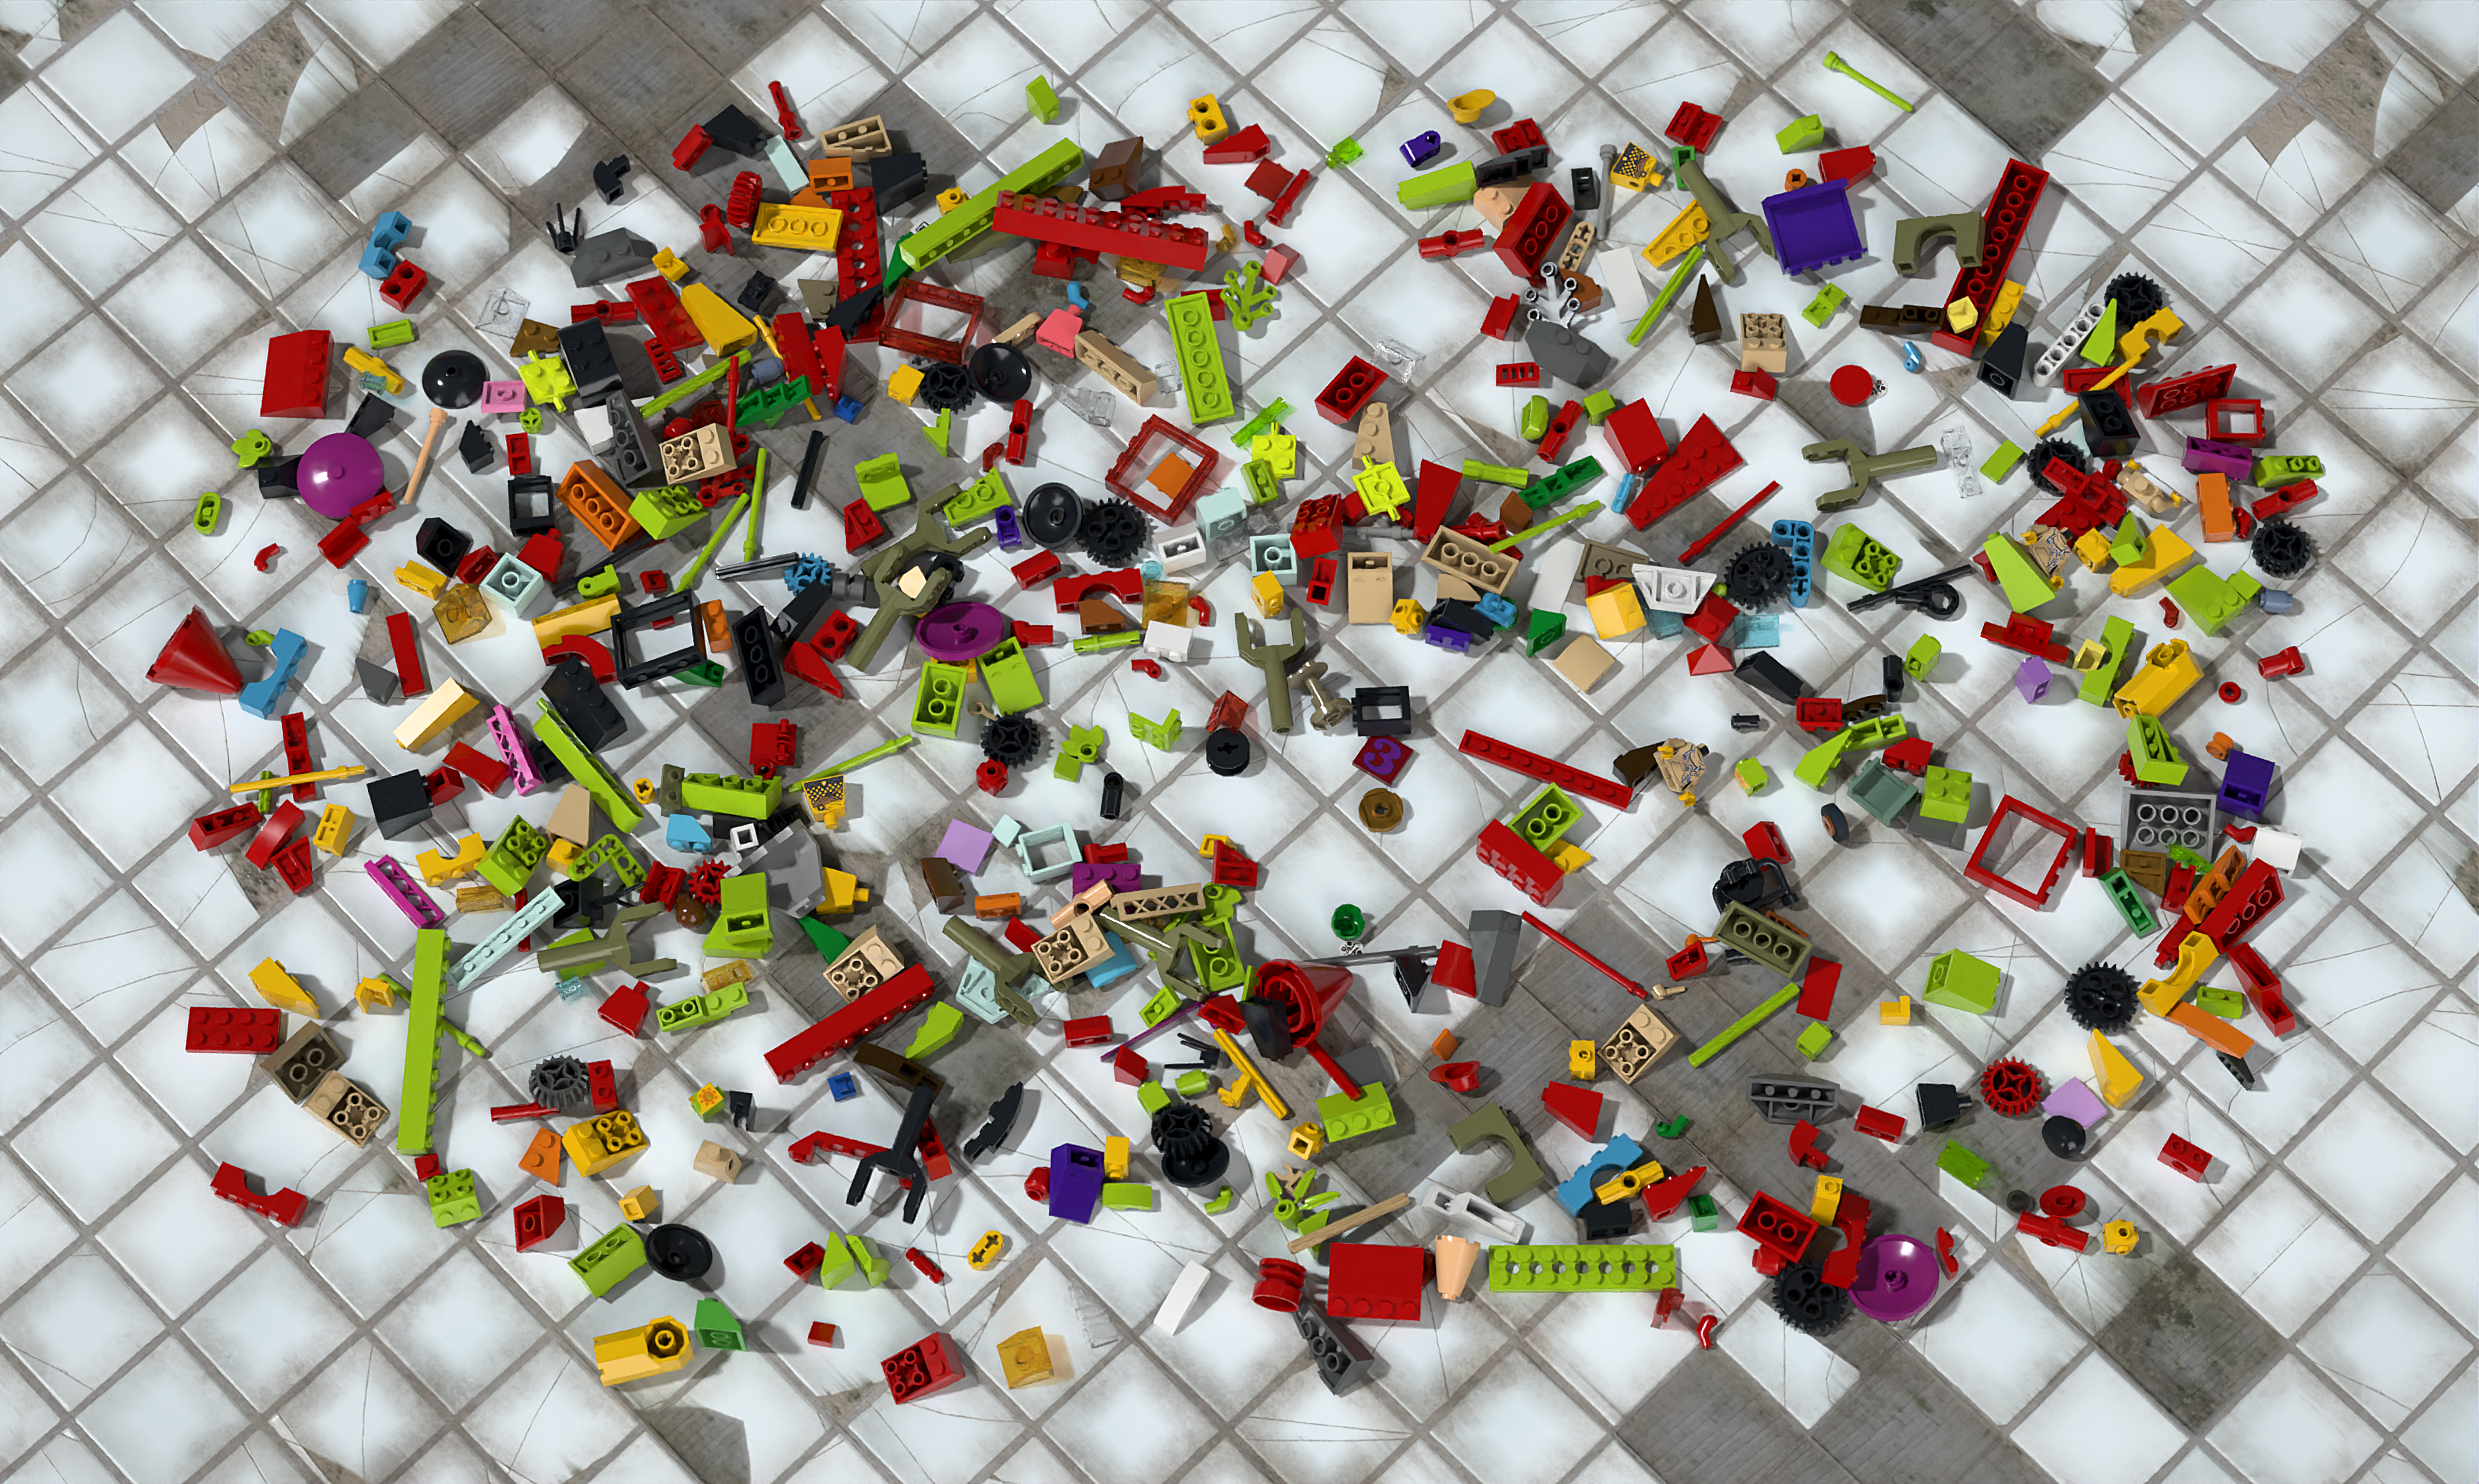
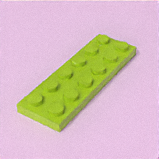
M1206 292L1165 300L1164 307L1192 425L1235 416Z

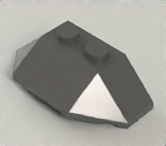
M622 227L584 239L570 270L578 288L654 264L652 257L656 253L652 242Z
M1534 319L1525 336V341L1528 344L1535 364L1574 385L1601 378L1611 359L1596 343L1557 323Z
M1776 1073L1749 1076L1747 1079L1746 1101L1751 1104L1766 1122L1797 1124L1801 1118L1810 1125H1814L1831 1111L1838 1108L1840 1084L1814 1076Z

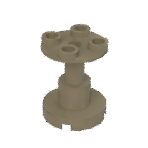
M1310 660L1303 665L1302 670L1288 676L1287 682L1292 690L1308 687L1313 696L1311 703L1316 710L1310 717V723L1316 731L1326 730L1325 725L1330 724L1333 727L1347 718L1351 713L1352 705L1347 698L1335 699L1331 691L1324 690L1319 682V679L1328 670L1327 663H1316L1314 660Z

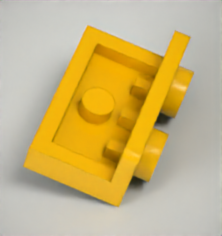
M363 977L361 983H358L355 988L354 996H356V1000L363 1013L368 1012L371 1002L390 1008L394 1007L396 999L387 981L381 978L373 980Z

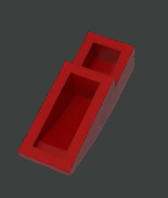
M286 799L257 835L245 857L260 870H263L271 862L269 858L279 853L291 841V834L306 820L304 812Z

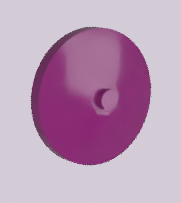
M334 433L315 441L303 454L297 469V486L303 500L316 513L332 519L352 517L349 509L378 496L384 482V466L376 449L362 437L350 433Z
M974 601L949 603L930 611L919 621L916 627L917 644L925 654L940 660L958 661L974 658L990 651L1001 641L1005 631L1003 617L997 609L985 603Z
M1888 1234L1876 1237L1860 1247V1249H1863L1861 1261L1857 1262L1856 1269H1859L1857 1281L1855 1283L1852 1282L1847 1289L1853 1304L1858 1310L1873 1319L1892 1322L1915 1316L1930 1304L1938 1290L1940 1276L1936 1259L1924 1243L1907 1235Z

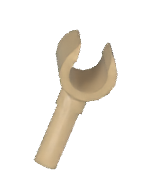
M981 702L972 703L977 706V712L972 709L968 710V713L972 716L981 714L996 721L995 715L985 710Z
M1660 983L1653 987L1651 993L1656 1000L1660 1001L1667 997V995L1684 992L1685 988L1684 986L1665 989Z

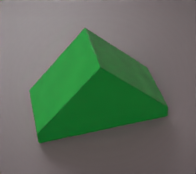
M1710 1194L1687 1197L1693 1231L1699 1232L1716 1229L1719 1214Z

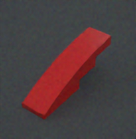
M2055 456L2042 472V475L2060 491L2112 528L2116 527L2127 511V508L2108 497L2109 493L2092 484L2091 478Z
M303 712L281 716L289 776L312 773V760ZM315 781L292 784L295 803L317 799Z

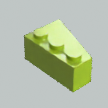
M2135 714L2126 731V736L2137 779L2180 786L2189 765L2187 762L2181 761L2178 756L2179 750L2177 747L2171 746L2168 741V734L2156 717Z

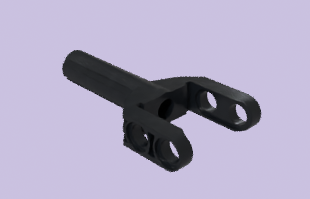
M915 1086L892 1148L884 1152L873 1153L860 1160L846 1198V1204L856 1207L862 1201L873 1170L877 1168L880 1172L913 1182L903 1207L904 1214L902 1220L904 1223L911 1225L914 1223L928 1185L913 1155L936 1097V1093L932 1089L925 1086Z

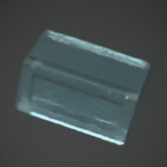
M1779 614L1734 616L1733 633L1735 649L1779 647Z

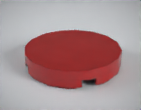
M1845 365L1833 373L1829 387L1831 395L1840 404L1850 407L1859 406L1871 396L1873 381L1869 372L1861 366Z

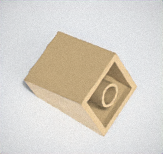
M569 783L546 827V832L551 846L554 845L558 838H561L586 851L594 844L595 806L587 787L581 784L576 786ZM590 852L589 854L591 860H593V852Z

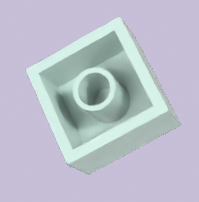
M1236 486L1223 488L1214 495H1205L1196 501V521L1206 542L1247 527L1246 506Z
M1291 534L1250 536L1252 579L1271 570L1280 585L1297 584L1295 549L1289 539Z
M507 552L480 584L484 597L517 618L522 615L545 586L542 574Z

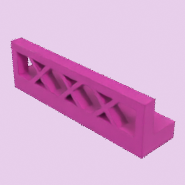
M499 704L493 708L496 715L486 720L505 764L510 768L508 771L518 794L523 796L544 782L512 710ZM496 722H500L503 732L497 731ZM506 738L510 744L511 750L505 749L504 744ZM514 757L518 762L519 769L513 767ZM523 776H524L526 782L529 783V784L526 785L525 787H522V784H521V780H522V777H523Z
M387 854L375 864L369 860L363 865L366 873L418 929H431L445 918ZM388 863L392 867L391 875H384L380 868ZM394 880H404L406 882V889L398 890L394 886ZM408 896H419L420 906H413L408 901ZM423 911H433L437 916L428 922L422 916Z

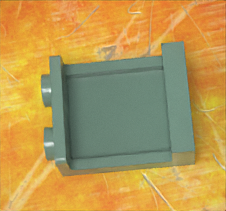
M1877 756L1873 761L1868 760L1861 769L1863 772L1859 776L1854 775L1849 780L1847 795L1888 828L1917 798L1919 788L1914 784H1911L1909 787L1880 764L1881 759Z

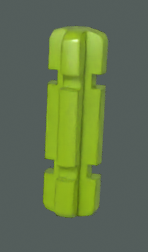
M261 771L260 780L273 778L271 771ZM272 788L259 789L258 811L262 814H268L271 811Z

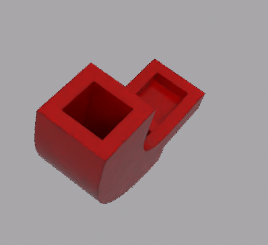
M1357 491L1350 493L1342 499V520L1347 525L1355 526L1362 518L1369 515ZM1404 503L1396 507L1400 519L1395 522L1402 528L1412 529L1414 527V515L1408 508H1404ZM1388 511L1377 513L1390 517Z
M582 635L561 636L563 644H552L541 649L546 666L567 661L575 655L579 661L586 663L592 669L595 682L598 685L618 681L615 666L609 652L603 645L592 638Z

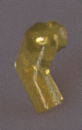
M1231 224L1221 227L1224 237L1216 244V250L1220 254L1230 251L1236 243Z

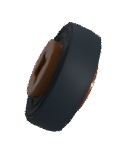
M1829 803L1821 807L1822 822L1827 833L1837 843L1847 840L1849 838V828L1843 812L1835 803Z

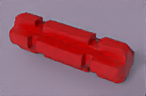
M915 1247L910 1248L906 1252L905 1258L910 1262L913 1261V1265L924 1275H929V1279L934 1284H938L945 1277L944 1273L940 1269L936 1270V1266L924 1255L921 1256Z

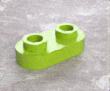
M206 492L199 498L193 524L196 531L200 534L207 535L216 529L222 508V502L218 494ZM209 504H214L213 507H208ZM204 523H209L208 526L203 527Z

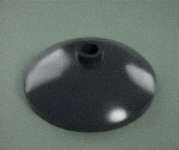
M1000 342L983 345L973 354L969 363V378L974 389L983 398L993 403H1013L1021 399L1030 387L1032 380L1030 365L1025 356L1011 345Z
M448 350L436 355L428 362L422 374V387L426 396L432 403L445 409H460L471 405L482 395L484 382L487 381V374L483 363L474 354L464 350ZM450 371H456L454 374H449Z
M1058 482L1045 483L1037 487L1028 496L1024 504L1022 519L1025 531L1032 541L1043 547L1057 548L1069 543L1077 535L1083 522V506L1078 494L1071 487ZM1061 513L1062 517L1058 520V515Z
M1212 1136L1208 1146H1202V1152L1195 1151L1194 1157L1188 1154L1185 1159L1182 1155L1175 1159L1172 1155L1167 1157L1164 1154L1161 1167L1165 1178L1172 1184L1184 1188H1199L1215 1182L1226 1172L1230 1164V1154L1225 1143Z
M664 1224L658 1226L649 1233L644 1244V1254L650 1266L657 1273L670 1280L679 1282L697 1280L708 1272L712 1264L713 1253L708 1241L699 1232L685 1225Z

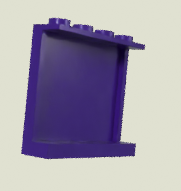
M1846 178L1769 196L1761 202L1783 275L1791 274V276H1797L1806 269H1810L1811 272L1817 271L1826 264H1830L1831 267L1843 263L1842 260L1850 259V262L1862 259V255L1868 251V248L1862 249L1845 193V188L1848 186Z

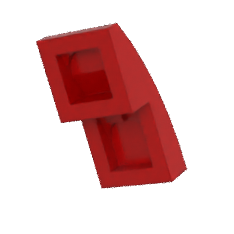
M528 433L505 435L510 476L532 473Z

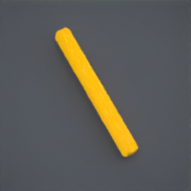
M1221 1027L1213 1032L1214 1039L1241 1073L1250 1077L1251 1085L1277 1118L1283 1119L1288 1115L1286 1106L1226 1031Z

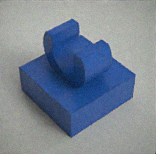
M844 394L833 409V415L852 424L862 411L863 404Z
M849 1072L827 1079L835 1102L857 1095Z

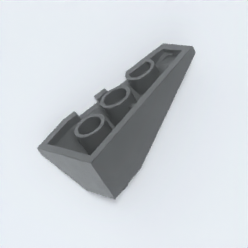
M624 389L607 397L609 425L612 426L614 439H611V444L615 446L616 452L614 467L622 487L652 477L665 470L659 443Z
M1473 910L1471 912L1468 938L1471 940L1472 946L1471 958L1474 960L1476 973L1474 979L1478 1002L1495 1007L1501 1006L1520 936L1523 916L1504 910Z
M1306 1296L1302 1297L1299 1310L1292 1312V1316L1302 1338L1308 1342L1311 1349L1309 1352L1311 1359H1315L1320 1369L1318 1371L1320 1379L1333 1395H1338L1361 1379L1375 1358L1358 1339L1330 1316H1327Z

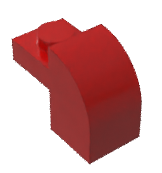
M1316 556L1306 602L1329 605L1334 588L1338 560Z
M1801 1118L1792 1130L1789 1138V1157L1796 1166H1799L1802 1160H1804L1811 1169H1818L1823 1172L1828 1165L1829 1157L1812 1147L1818 1139L1820 1130Z

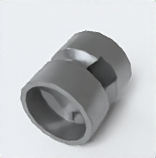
M836 571L833 580L832 599L846 601L849 598L851 602L864 604L868 585L867 575L854 574L850 577L849 573Z

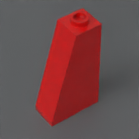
M1422 459L1412 538L1421 543L1430 544L1440 525H1443L1462 484L1463 473Z

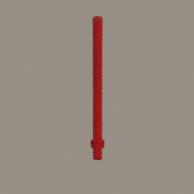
M1527 911L1522 913L1521 916H1523L1522 919L1626 988L1629 994L1633 993L1642 1000L1646 998L1648 992L1639 987L1636 981H1630Z

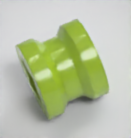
M529 407L525 409V412H521L520 422L525 432L536 434L542 430L543 420L536 408Z

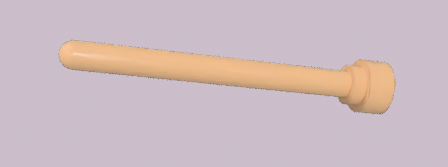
M431 409L429 415L431 425L403 499L405 504L412 502L438 428L446 422L448 413L442 409Z

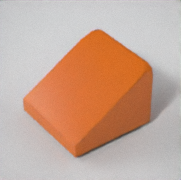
M1447 1028L1441 1032L1432 1044V1053L1443 1061H1447L1458 1047L1457 1041Z

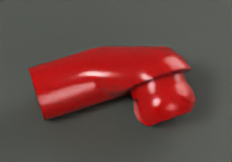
M1146 286L1143 291L1137 293L1126 288L1122 297L1140 305L1153 300L1155 289L1152 286Z
M2237 506L2233 509L2232 513L2239 525L2236 536L2240 539H2247L2252 519L2245 509Z
M1707 1314L1703 1316L1696 1328L1702 1349H1708L1713 1346L1709 1332L1718 1323L1714 1315Z

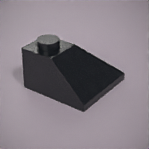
M303 454L260 459L258 479L263 499L300 495L297 486V469Z
M440 517L426 518L416 535L417 554L447 577L452 578L471 541Z
M1419 956L1394 958L1393 975L1411 1013L1417 1011L1426 989L1430 971L1427 964L1421 962Z

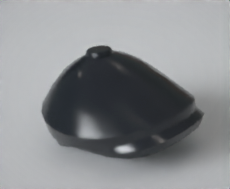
M2056 1115L2049 1118L2042 1127L2041 1133L2045 1144L2059 1158H2073L2085 1147V1130L2074 1119Z

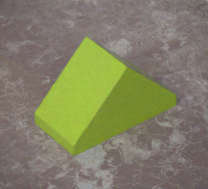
M1324 1209L1297 1224L1299 1236L1302 1237L1327 1226L1330 1210ZM1323 1242L1307 1248L1313 1259L1318 1260Z

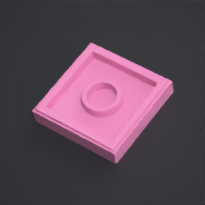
M523 380L484 382L481 412H525L528 390Z

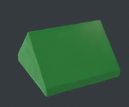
M1533 609L1527 641L1526 656L1528 658L1565 636L1567 620L1565 614Z

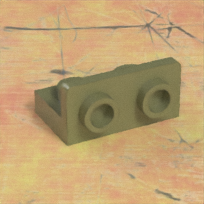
M667 763L663 765L659 795L660 816L669 818L670 814H675L681 809L684 768Z

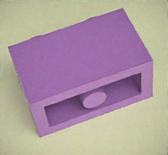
M2039 655L2033 659L2028 657L2020 663L2015 685L2027 703L2030 704L2048 694L2053 675Z

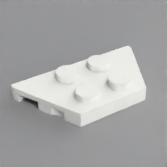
M1635 563L1631 567V571L1650 609L1694 614L1717 577V574Z

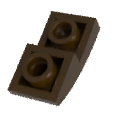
M1886 694L1866 696L1849 702L1842 707L1841 720L1855 722L1863 719L1865 711L1869 713L1885 711L1887 703Z

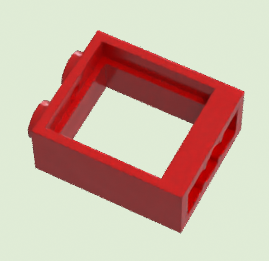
M2208 398L2205 406L2206 439L2245 448H2259L2261 441L2265 440L2266 428L2262 427L2265 410L2264 407H2261L2260 399ZM2218 411L2253 412L2254 433H2219Z

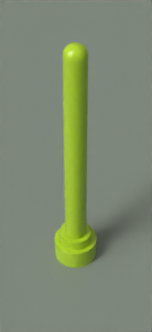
M1830 51L1822 63L1823 66L1828 69L1840 70L1907 112L1912 111L1913 106L1841 62V59L1838 57L1839 55L1835 52Z

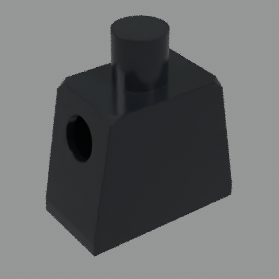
M1917 1084L1915 1093L1923 1132L1957 1123L1961 1116L1960 1110L1972 1108L1970 1095L1957 1096L1956 1087L1953 1084Z

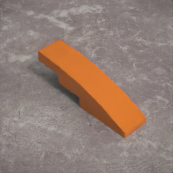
M2232 845L2215 862L2183 906V909L2194 925L2202 923L2209 908L2218 905L2224 892L2229 891L2240 876L2247 861L2236 845Z
M2180 999L2165 1015L2169 1022L2184 1027L2188 1034L2205 1040L2207 1046L2239 1059L2255 1043L2253 1039L2228 1023Z

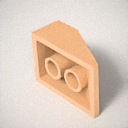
M1529 175L1518 176L1517 181L1482 187L1474 194L1473 207L1501 233L1535 181Z

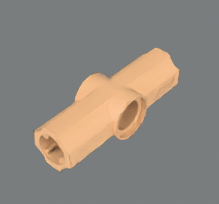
M1103 878L1084 893L1076 894L1073 901L1050 916V921L1057 930L1088 910L1092 913L1114 897L1116 893L1111 884ZM1080 903H1085L1088 905V907L1085 909H1080L1077 907V905Z

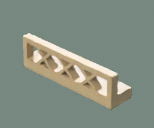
M1201 882L1119 893L1110 899L1111 908L1118 909L1120 922L1206 909ZM1197 896L1198 905L1192 906L1185 899ZM1177 900L1179 904L1176 908L1171 909L1164 902ZM1156 903L1158 907L1155 911L1150 912L1143 905ZM1134 905L1137 908L1134 914H1125L1124 907Z

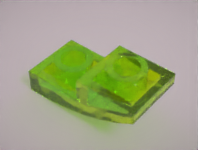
M2168 844L2166 846L2169 850L2168 856L2176 863L2178 861L2186 863L2190 859L2191 862L2189 864L2197 866L2196 871L2198 873L2200 871L2208 873L2213 868L2206 859L2188 848L2175 844Z

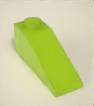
M2112 298L2080 354L2081 358L2100 368L2106 367V365L2111 366L2116 357L2113 354L2115 352L2117 319L2116 299Z

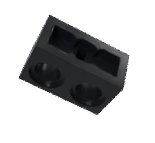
M939 551L925 578L928 580L931 574L941 567L953 570L949 584L936 603L943 606L947 600L950 601L955 592L954 587L957 582H962L965 571L962 561Z

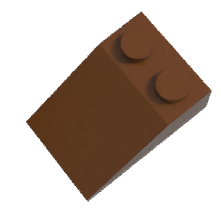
M1138 136L1106 144L1090 171L1088 190L1101 201L1138 194L1144 137Z

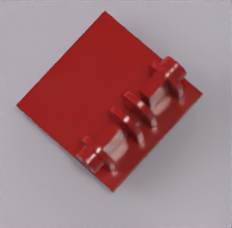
M781 719L778 724L752 723L749 764L755 765L760 759H769L777 766H794L797 724H790L788 719Z

